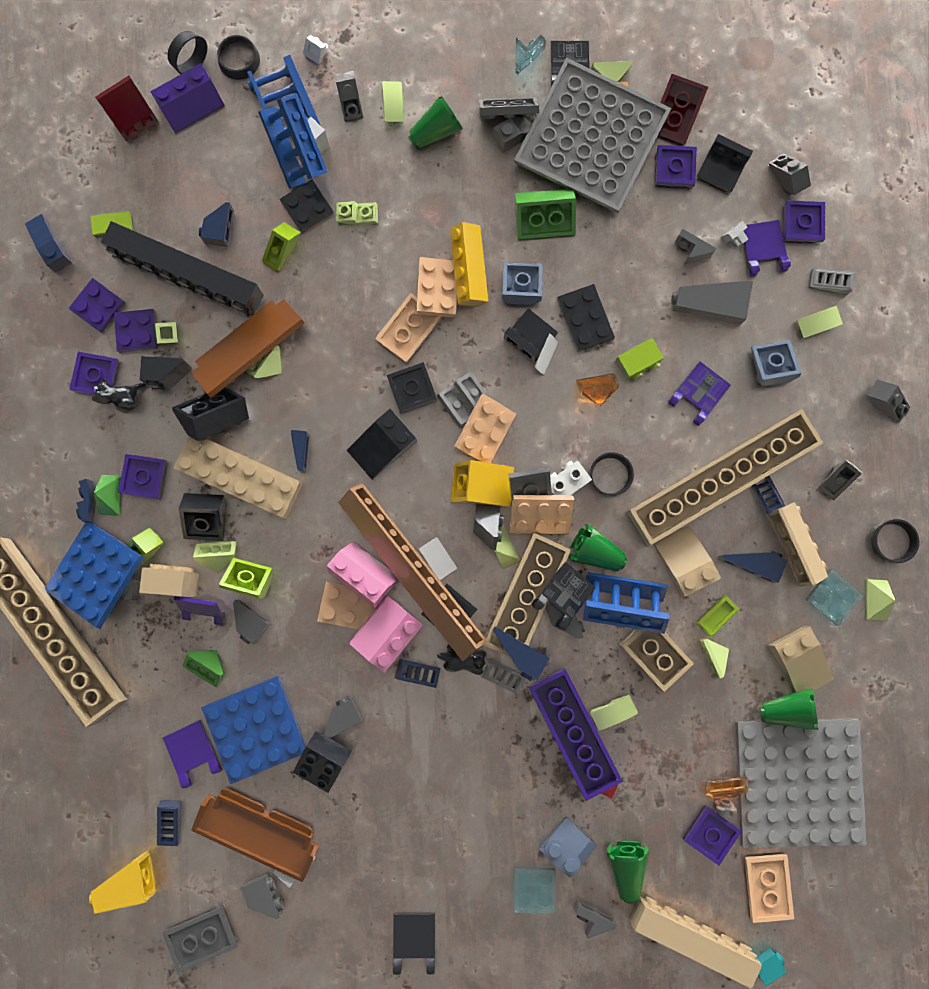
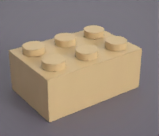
M150 564L149 568L142 567L139 593L197 597L199 573H194L193 568Z
M635 629L619 644L621 649L653 684L663 692L694 665L666 633Z

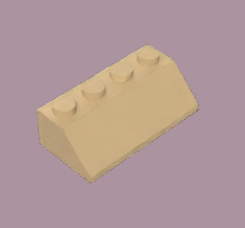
M793 502L768 513L767 515L799 586H813L827 578V566L820 560L818 546L810 538L811 532L808 525L804 524L801 518L802 511L800 507Z

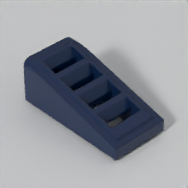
M291 430L297 469L300 473H305L309 434L306 431Z
M770 476L765 477L766 482L759 485L755 483L751 486L764 515L785 506ZM768 485V490L760 492V488ZM772 493V497L763 498L764 495ZM775 500L776 504L768 507L767 503Z
M399 659L395 679L436 688L441 668ZM405 664L408 665L406 677L403 676ZM413 666L416 667L414 679L411 678ZM421 668H424L423 678L419 680ZM429 670H433L431 680L427 682Z
M161 800L157 806V846H178L181 801ZM164 817L173 818V820H164ZM163 826H173V829L163 828ZM163 834H172L173 837H163Z

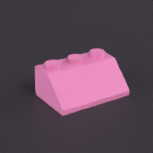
M355 542L341 549L327 565L328 573L374 609L399 581L388 567Z
M387 595L349 644L370 663L385 673L423 624Z

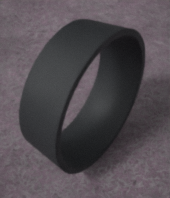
M183 31L171 42L167 54L168 61L181 75L200 63L203 64L207 56L208 45L203 37L192 31ZM195 38V48L191 57L183 64L177 65V58L182 47L188 41Z
M232 35L225 38L218 47V64L221 71L227 77L235 80L246 79L249 77L248 71H251L253 75L258 69L260 63L259 52L248 38L241 35ZM245 42L251 45L254 51L250 64L238 70L227 68L220 60L222 51L231 43Z
M608 452L595 459L590 469V478L597 491L604 495L617 496L630 488L634 479V470L632 464L625 456L615 452ZM603 459H617L627 469V483L623 489L616 493L601 491L593 481V469Z
M892 519L886 521L875 530L872 537V545L876 554L889 562H907L916 555L919 549V535L916 529L905 520ZM887 524H895L902 527L910 539L907 553L896 560H890L885 557L878 547L877 538L879 531Z

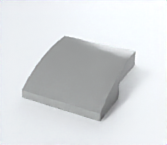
M469 372L456 380L454 384L439 392L437 397L458 427H461L467 423L481 394L487 396L488 394L473 373Z

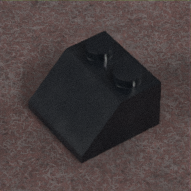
M141 356L139 380L146 384L147 387L152 388V391L163 392L164 389H171L191 372L192 367L182 358Z
M184 493L178 508L183 539L224 541L226 520L224 495Z

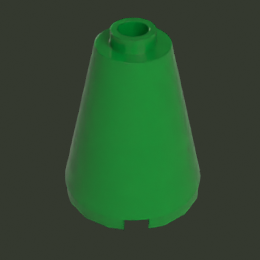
M441 95L409 130L411 135L408 138L414 147L418 145L421 148L463 130V127Z
M585 524V529L581 527L571 544V547L574 548L573 554L569 553L571 561L612 571H619L625 567L627 559L626 554L591 525Z
M805 689L764 702V707H760L761 719H766L767 724L819 730L813 689Z
M618 841L617 846L612 847V844L607 847V856L620 899L625 903L633 904L641 897L649 849L646 845L645 848L642 847L641 842Z

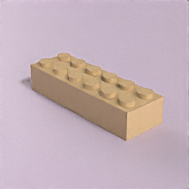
M188 436L173 467L184 474L287 520L303 486V483L208 439L196 441Z
M536 533L532 534L486 636L488 642L484 644L485 646L510 657L493 632L494 626L524 644L529 645L548 600L541 610L532 607L531 603L540 595L563 563L566 562L571 549Z
M646 896L645 899L640 897L636 901L629 917V921L636 932L751 989L753 988L762 964L757 959V955L751 952L752 949L742 943L737 945L732 942L733 939L724 934L718 936L713 933L714 930L704 924L700 927L695 924V920L686 915L680 917L676 915L675 910L668 906H664V908L658 906L657 902Z

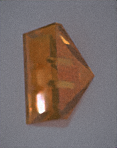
M615 373L576 380L580 394L599 406H602L619 388V382Z
M748 776L707 781L706 797L735 799L748 792Z

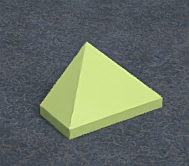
M632 61L594 62L591 70L618 82L632 66Z
M279 346L274 347L245 372L256 379L282 373Z
M502 525V527L498 528V530H502L501 542H497L496 550L493 551L502 569L521 560L504 525Z
M236 541L196 544L193 558L196 562L219 573L235 557L237 543Z
M866 579V620H888L895 602L888 581Z
M700 639V644L715 677L723 678L729 649L708 639Z

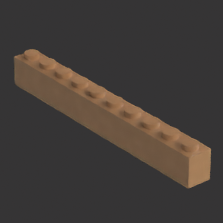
M362 483L350 488L338 502L460 659L462 661L466 660L488 642L487 639L365 485Z

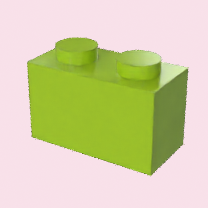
M651 338L619 355L615 361L626 381L631 378L634 381L642 377L644 371L648 369L653 371L660 367L664 357L654 339Z

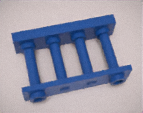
M291 55L283 57L285 65L282 66V69L258 79H254L251 71L247 72L250 80H247L251 92H256L263 110L267 109L265 104L292 93H298L302 108L307 114V120L312 117L320 125ZM285 76L287 78L291 77L292 82L289 86L261 96L258 87Z
M297 93L278 99L277 102L280 107L278 110L275 106L258 112L289 189L306 183L305 175H307L308 179L328 172ZM281 117L284 118L287 129L284 128ZM290 136H291V138H292V140H293V143H294V145H295V148H294V149L292 148V145H291L290 140H289V138H288V137H290ZM297 156H299V158H300V160H301V163H302V165H303L302 168H300V165H299L298 160H297V158H296Z
M591 572L587 573L586 580L595 589L591 593V601H586L583 621L665 634L669 622V613L660 612V602L664 601L668 585ZM600 592L611 593V604L599 602ZM620 595L632 597V607L620 606ZM640 598L652 600V611L640 609Z

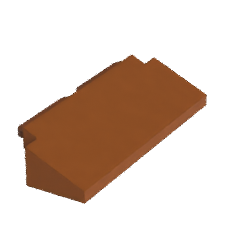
M285 299L277 305L271 300L198 358L195 362L199 367L191 373L210 398H212L301 327L304 321Z
M230 789L221 790L217 797L208 794L199 808L191 831L300 882L304 881L320 846L311 841L314 832L310 826L278 811L273 810L269 812L265 810L262 804Z

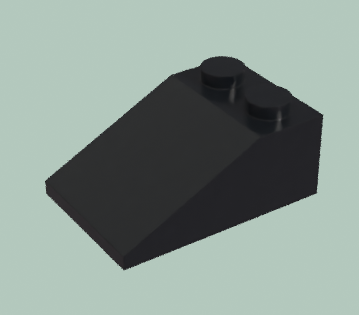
M389 409L346 451L373 480L417 442V439L396 414Z

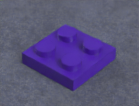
M658 145L655 185L694 187L696 184L697 147Z
M786 200L784 203V241L823 242L825 240V202Z
M92 278L68 309L102 333L114 318V313L119 312L126 302Z
M154 309L114 313L117 352L158 349Z
M78 352L69 390L95 395L94 387L104 377L107 383L113 386L119 360L112 357Z
M125 454L118 493L160 500L167 461Z
M705 806L683 840L720 866L742 831Z

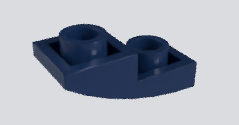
M83 479L79 481L80 487L78 491L84 500L77 502L76 514L82 522L87 523L93 522L95 514V487L92 480Z

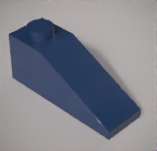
M43 214L25 223L34 245L46 266L56 273L72 263Z
M771 551V553L720 555L718 558L720 561L771 583H779L788 560L782 558V554Z
M494 626L493 632L516 667L522 671L520 675L529 681L533 678L538 680L550 658Z

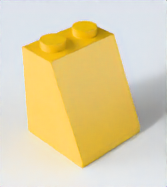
M473 460L454 463L450 503L477 504L500 508L511 507L508 474L514 473V467Z
M145 851L90 892L89 903L94 910V914L145 903L156 893L149 851Z

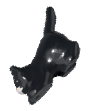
M104 377L94 387L95 396L92 397V401L100 404L114 403L118 411L127 412L137 402V390L147 386L142 382L132 386L115 387L109 385Z
M449 644L447 645V653L437 654L439 659L445 661L443 667L449 672L466 670L475 675H481L483 673L482 669L487 664L484 659L486 656L484 650H477L464 661L460 659Z

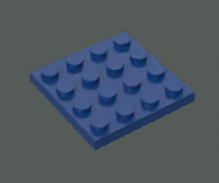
M87 522L80 530L45 589L91 625L101 629L144 557L94 523Z
M279 676L201 707L230 784L302 755L306 747Z

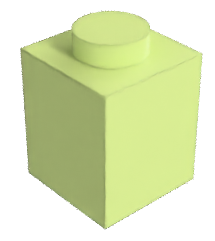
M176 322L154 323L156 343L178 342Z

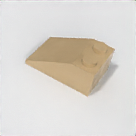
M690 526L654 543L680 597H686L721 579L712 559Z
M801 626L768 645L794 693L805 689H813L815 691L834 680L821 645L810 626Z

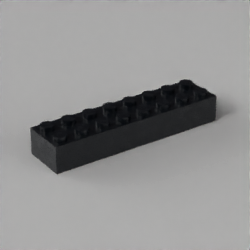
M110 222L101 240V243L106 247L105 251L112 254V258L120 262L126 260L130 262L129 265L139 270L144 268L152 276H163L167 282L173 285L179 283L189 292H200L201 296L208 300L216 299L220 305L226 308L230 306L237 308L236 311L242 315H254L263 298V293L256 283L115 222Z

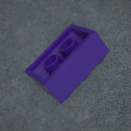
M201 63L150 91L174 133L183 130L225 106Z

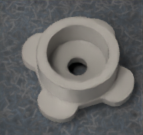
M728 799L714 801V804L717 805L716 813L721 816L731 817L733 813L737 812V809L734 808L735 804Z

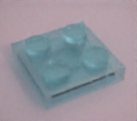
M829 569L827 572L828 577L819 582L805 600L835 625L840 626L864 594L834 569Z
M514 868V913H556L555 868Z

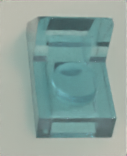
M542 35L537 39H532L527 47L516 38L515 73L517 75L545 50L546 39Z

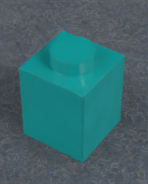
M768 948L757 956V959L762 964L758 976L765 986H768L787 973L783 967L786 963L779 952L774 953Z

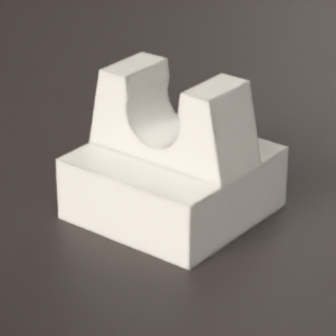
M310 35L306 38L303 55L320 64L328 51L329 45L319 41V38H314Z
M742 221L732 227L721 238L725 243L732 241L736 247L740 244L742 245L748 240L744 233L747 226Z

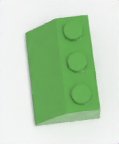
M572 189L514 193L518 240L576 235V197Z

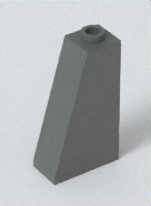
M753 281L680 286L676 293L673 292L671 304H674L673 311L742 324L747 319Z

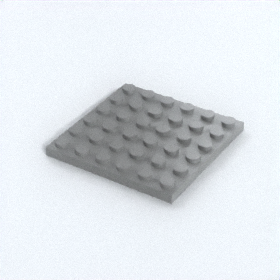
M566 58L514 159V163L619 213L671 108Z
M818 720L819 730L767 724L766 721H736L740 830L742 831L741 846L743 848L867 845L860 720Z

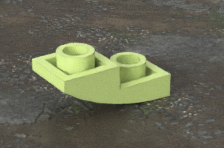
M382 82L384 122H404L402 83Z
M355 201L336 203V222L344 224H378V204L376 202L357 204Z
M837 306L797 319L803 338L843 324Z
M629 694L611 700L610 704L592 709L590 713L598 731L635 716L638 714V711Z

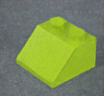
M233 558L219 583V588L264 599L270 587L272 568Z

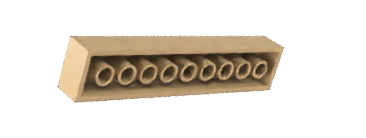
M801 409L627 511V514L646 546H650L823 444V442Z
M0 537V609L86 727L92 726L125 702L127 698L52 595L46 591L44 584L12 540Z

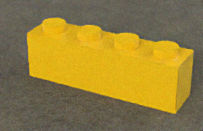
M462 222L450 228L458 305L477 307L488 302L480 225Z

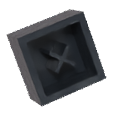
M315 731L293 773L329 793L352 751Z

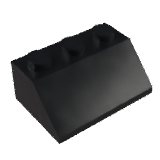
M226 387L212 398L205 393L172 407L173 413L186 434L196 441L205 440L208 436L221 433L225 429L240 425L243 421L249 419L245 397Z

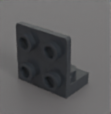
M718 134L697 177L731 193L753 150Z
M527 309L515 325L505 331L503 339L534 363L540 356L549 333L555 338L558 331L533 311Z

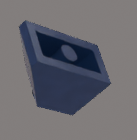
M225 202L203 219V224L199 227V237L205 244L228 247L234 211L230 203Z

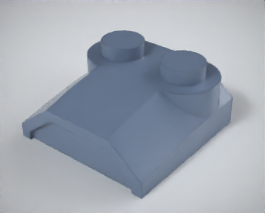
M503 262L502 299L509 304L534 305L542 301L543 264Z
M790 339L761 346H751L757 370L756 378L761 385L772 386L789 383L801 376L802 372Z
M566 817L539 849L564 874L571 878L579 872L581 865L597 845Z

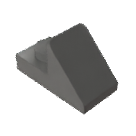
M684 229L681 230L675 240L682 249H689L691 251L684 264L710 258L717 249Z
M846 459L834 466L833 472L818 488L835 500L862 474V471Z
M576 901L574 905L576 917L586 923L590 921L585 931L587 938H592L616 928L617 924L613 918Z

